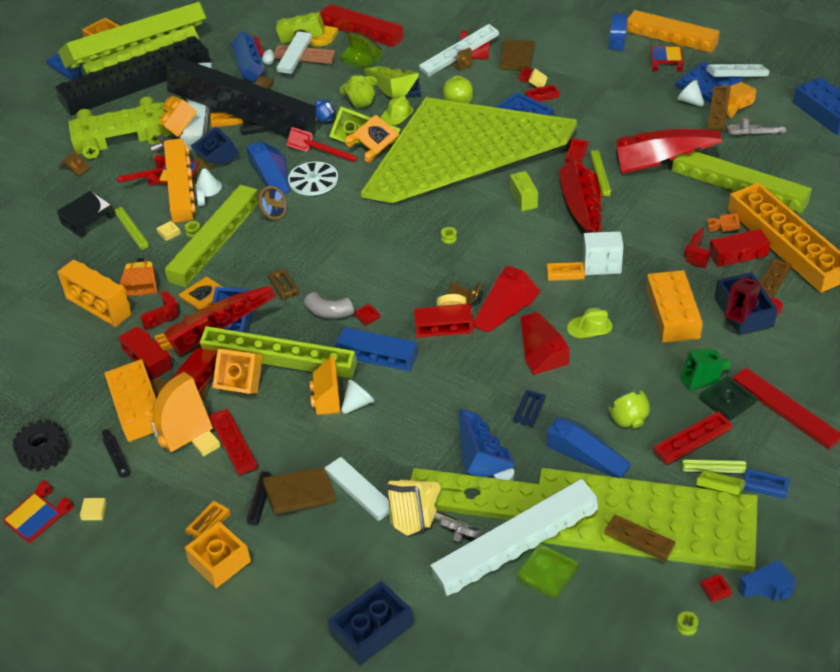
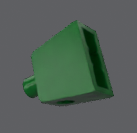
M714 349L689 350L680 379L688 391L716 384L722 371L730 369V362L727 358L722 359Z

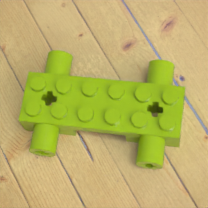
M143 97L139 102V106L132 109H123L97 116L92 115L91 111L87 109L79 110L76 114L77 119L68 121L74 151L78 154H83L88 159L97 158L99 150L108 149L106 138L133 132L138 133L139 142L148 141L151 145L159 143V135L171 136L170 132L158 124L161 115L166 112L162 109L164 103H155L153 98Z

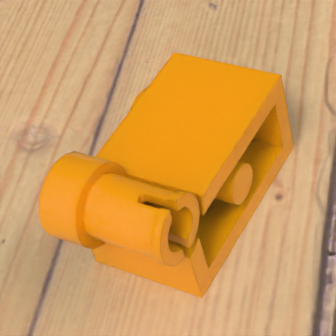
M743 82L730 86L731 93L727 116L732 118L737 110L753 104L756 99L757 89Z

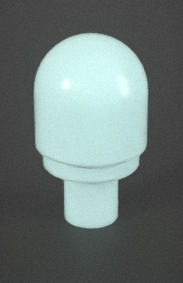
M271 49L265 51L262 56V61L265 65H271L274 62L275 56Z

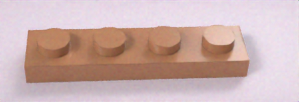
M278 45L274 52L275 59H282L289 46ZM306 48L299 61L332 64L336 52L335 50Z

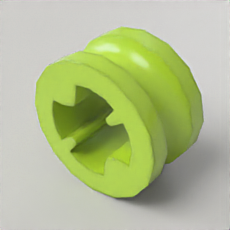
M196 221L185 224L186 235L190 238H193L196 232L201 229L200 223Z
M452 227L442 229V242L445 244L456 242V229Z
M688 611L680 613L676 623L678 632L685 636L695 634L699 623L697 616ZM683 621H687V623L691 622L692 625L688 626V624H686L685 626L683 625Z

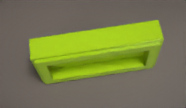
M704 470L697 478L696 485L739 495L745 487V480Z

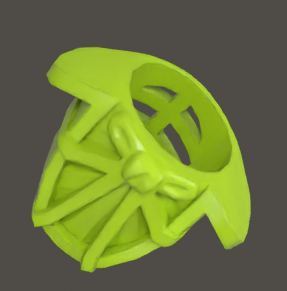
M351 76L347 83L340 87L339 92L342 95L346 94L353 106L358 109L369 106L375 95L373 86L377 84V79L372 76Z

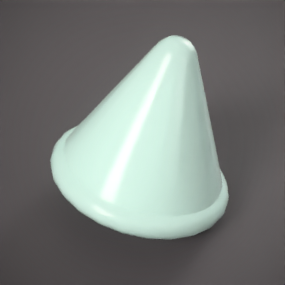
M694 80L687 85L679 94L677 100L703 107L705 103L698 80Z
M203 168L194 185V192L196 193V190L202 189L204 197H212L221 191L222 184L207 169Z
M351 379L348 380L341 409L344 414L369 403H374V398Z

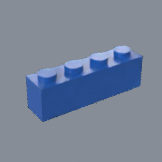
M241 31L231 45L242 78L254 83L265 69L254 37Z
M346 327L343 328L336 342V348L355 351L357 361L405 371H411L418 356L417 342Z

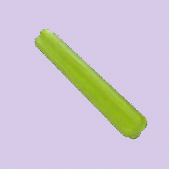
M592 150L590 157L595 174H597L601 194L603 197H609L611 189L600 152Z
M116 208V216L140 249H148L149 242L124 208Z

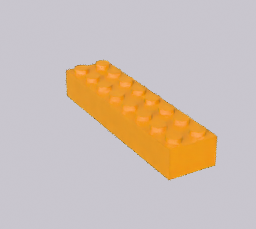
M758 182L730 194L728 211L731 214L738 213L739 221L750 231L761 229L771 242L770 248L786 263L791 264V267L820 293L840 285V251Z

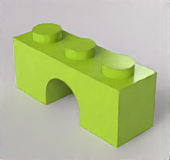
M312 12L303 16L297 15L293 18H283L277 21L276 31L281 44L292 42L297 33L296 30L299 29L312 33V37L324 35L325 26L320 12Z

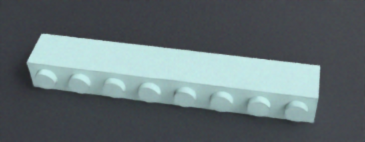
M198 63L212 68V63ZM186 99V102L197 111L183 130V134H181L185 145H188L189 150H192L191 145L207 134L210 107Z
M581 479L431 564L433 577L446 596L457 593L464 586L478 581L488 572L497 570L507 561L516 559L526 550L537 547L540 542L556 536L559 531L573 526L585 516L592 515L598 510L597 496Z

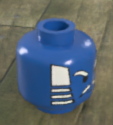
M321 98L314 102L316 118L319 122L327 123L335 117L336 110L330 100H322Z

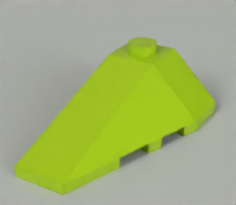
M382 66L364 69L368 76L377 79L376 85L385 95L392 97V99L407 95L419 76V73L412 70H406L405 73L401 72V69L390 70L389 67Z
M341 106L329 137L346 143V137L356 132L371 117ZM389 125V126H390L391 128H393L397 133H400V130H401V129H399V128H397V127H394V126H392V125Z

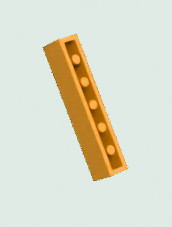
M634 10L627 21V32L709 53L713 52L719 41L720 31L637 10Z
M184 138L164 141L172 221L173 223L194 220L193 213H196L195 203H192V201H195L194 192L190 191V189H193L192 179H189L192 177L191 167H188L191 166L190 157L187 156L190 154L189 147L185 145Z

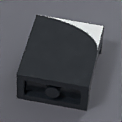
M91 191L57 210L60 223L80 238L87 235L85 226L103 215L110 219L114 217L112 205Z

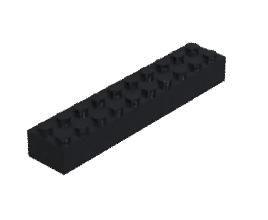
M196 36L188 37L185 40L160 47L146 54L107 66L99 71L91 72L82 77H76L74 80L62 82L60 85L55 86L59 101L70 116L76 115L79 110H89L167 81L166 64L176 56L195 63H210L208 49Z
M178 56L166 64L167 92L287 136L290 134L291 127L312 134L315 133L316 106Z

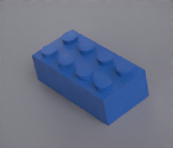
M822 77L797 86L793 104L834 134L840 135V90Z

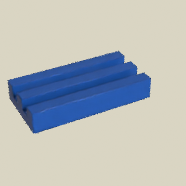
M746 469L745 487L743 490L786 499L790 478Z

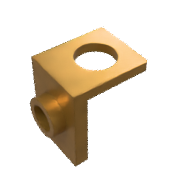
M469 47L457 52V60L451 63V65L458 71L471 67L472 49Z
M76 151L67 156L58 167L61 169L67 165L78 177L90 168Z
M452 281L447 294L462 295L466 298V303L471 304L478 296L482 282H479L470 291Z

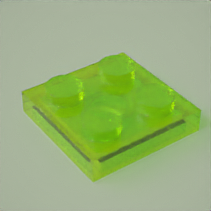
M539 544L517 573V580L557 600L578 570L579 563Z

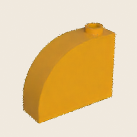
M183 372L171 379L162 388L153 409L154 426L158 433L157 441L162 448L165 447L170 452H173L194 438L213 429L191 376Z

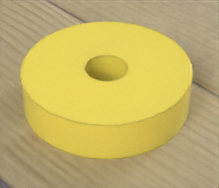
M459 294L443 295L436 300L437 307L467 304L466 298Z

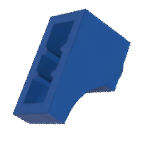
M612 14L609 50L624 51L627 33V14Z
M778 560L742 577L738 591L743 598L751 595H761L776 602L780 599L785 600L793 594L796 579Z

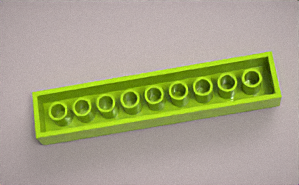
M196 2L67 42L58 53L65 69L69 67L75 69L82 63L92 62L94 59L106 57L107 55L190 26H194L197 29V26L203 24L202 21L206 19L200 2Z

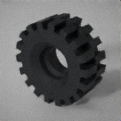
M37 420L36 424H33V422L28 423L29 427L27 428L23 426L21 428L22 432L18 431L15 434L17 438L13 439V449L22 467H27L30 471L34 468L36 472L41 471V468H44L46 471L49 470L51 465L56 467L57 461L62 462L64 460L63 456H67L69 445L61 425H58L55 421L51 423L50 420H45L42 423V420ZM46 441L45 444L35 447L36 444Z

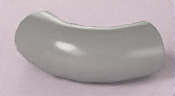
M313 292L304 299V305L309 311L325 319H339L354 314L353 305L348 297L339 300H326L318 293Z

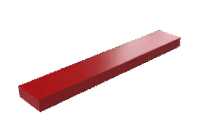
M747 367L733 376L732 382L826 449L830 450L840 442L839 431Z

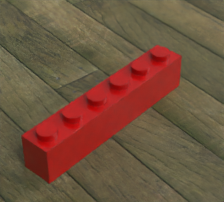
M329 4L320 11L324 26L335 27L346 33H359L372 41L395 47L404 39L403 26L332 4Z

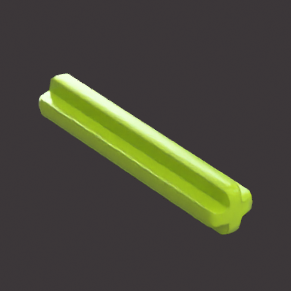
M684 459L682 461V470L684 472H703L706 470L714 473H745L746 462L741 460Z

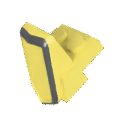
M389 481L386 488L389 501L390 523L393 527L407 537L423 531L425 527L430 528L437 511L434 504L441 489L439 482Z

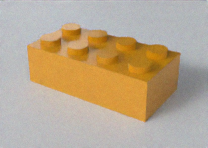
M74 259L57 271L65 297L71 302L114 327H117L132 315L130 303L126 296V289L121 284L118 285L110 278L102 276L96 270H92Z
M685 271L647 274L646 293L662 343L700 339L703 322Z
M140 359L105 372L115 408L128 442L155 433L151 423L154 422L153 409L156 396L143 360Z

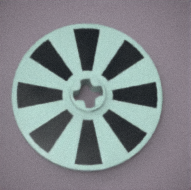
M324 162L301 164L295 167L288 176L290 188L298 194L308 196L326 193L333 189L338 182L337 170L332 165Z

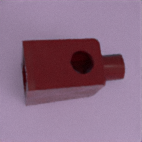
M742 277L733 284L725 317L743 324L757 304L761 283L747 277Z

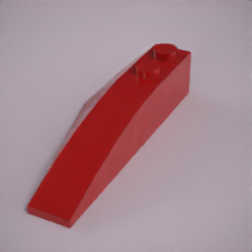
M668 129L647 133L642 132L630 137H621L616 140L621 172L627 173L660 165L662 160L669 158L671 161L676 159V155L682 153L688 155L696 148L704 149L721 143L722 138L720 131L706 129Z
M573 158L559 170L562 192L570 211L578 223L589 233L601 232L602 224L599 220L602 219V215L599 211L602 209V205L599 202L602 200L597 174Z
M267 286L230 296L192 315L186 316L183 321L170 326L163 333L180 357L200 345L205 326L225 329L275 298L276 295L273 288Z

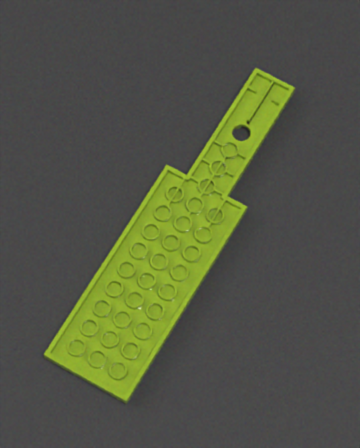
M414 468L412 472V481L439 482L441 489L434 504L436 510L504 520L516 517L583 479L597 496L598 510L592 515L580 519L573 526L559 531L556 536L547 538L540 543L655 558L604 535L605 528L615 514L675 541V547L667 560L750 572L755 570L757 495L741 493L735 495L718 490L542 468L539 484ZM474 488L480 492V495H477L474 499H468L464 492Z

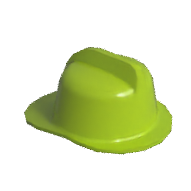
M402 95L389 101L388 109L381 115V119L384 122L395 126L402 123L413 113V108L410 106L406 96Z
M589 308L584 312L583 316L572 319L567 325L568 333L579 339L605 335L611 332L613 328L612 322L608 319L607 310L599 308Z

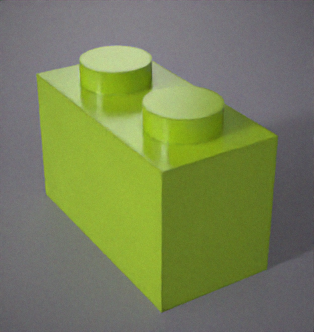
M527 172L511 174L510 192L520 210L526 211L538 208V190Z

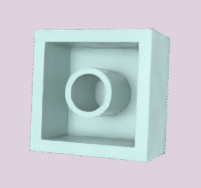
M621 231L584 233L582 261L585 275L621 274L623 258Z

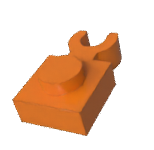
M738 213L720 215V219H707L709 232H715L718 229H722V232L740 229Z

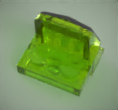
M349 32L347 34L349 47L340 55V59L345 63L366 69L370 63L375 64L383 56L382 49L368 37L359 33Z

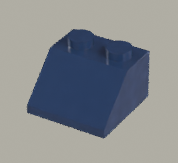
M217 127L191 145V148L209 163L227 164L239 155L232 140Z

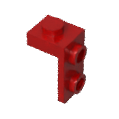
M700 228L697 234H693L691 243L685 247V262L706 269L709 265L710 251L699 247L703 241L704 229Z
M168 291L160 293L163 306L140 315L144 330L179 317L177 300L174 296L171 297Z

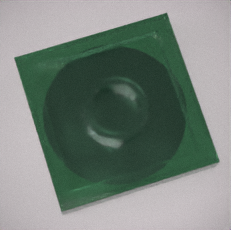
M728 375L699 394L700 401L713 411H719L729 421L756 404L758 399Z

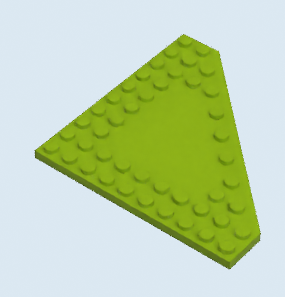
M425 97L362 189L361 198L395 203L566 145L577 126V120Z

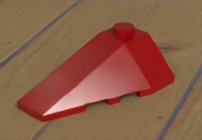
M507 265L498 276L477 314L473 327L490 333L505 323V319L512 314L515 316L521 308L530 306L540 294V289L523 270Z
M539 312L521 316L525 363L532 375L569 365L570 348L562 335Z

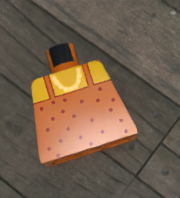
M138 258L136 263L126 264L120 280V284L126 289V296L158 293L152 262H147L144 258Z

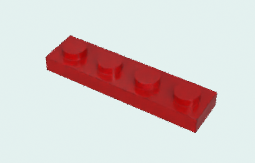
M228 408L209 415L210 422L237 475L239 476L257 469V463Z
M718 411L655 445L653 452L668 465L730 431L732 423Z

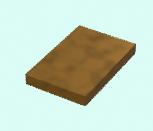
M505 39L499 69L521 71L522 68L530 69L535 41Z
M324 467L263 478V486L274 514L336 503V496Z

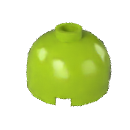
M454 76L445 82L442 90L443 100L470 103L473 100V86L467 78Z
M642 390L638 395L635 392L624 395L613 402L615 406L612 409L610 406L608 407V412L613 421L625 428L633 427V429L641 427L650 413L649 400Z

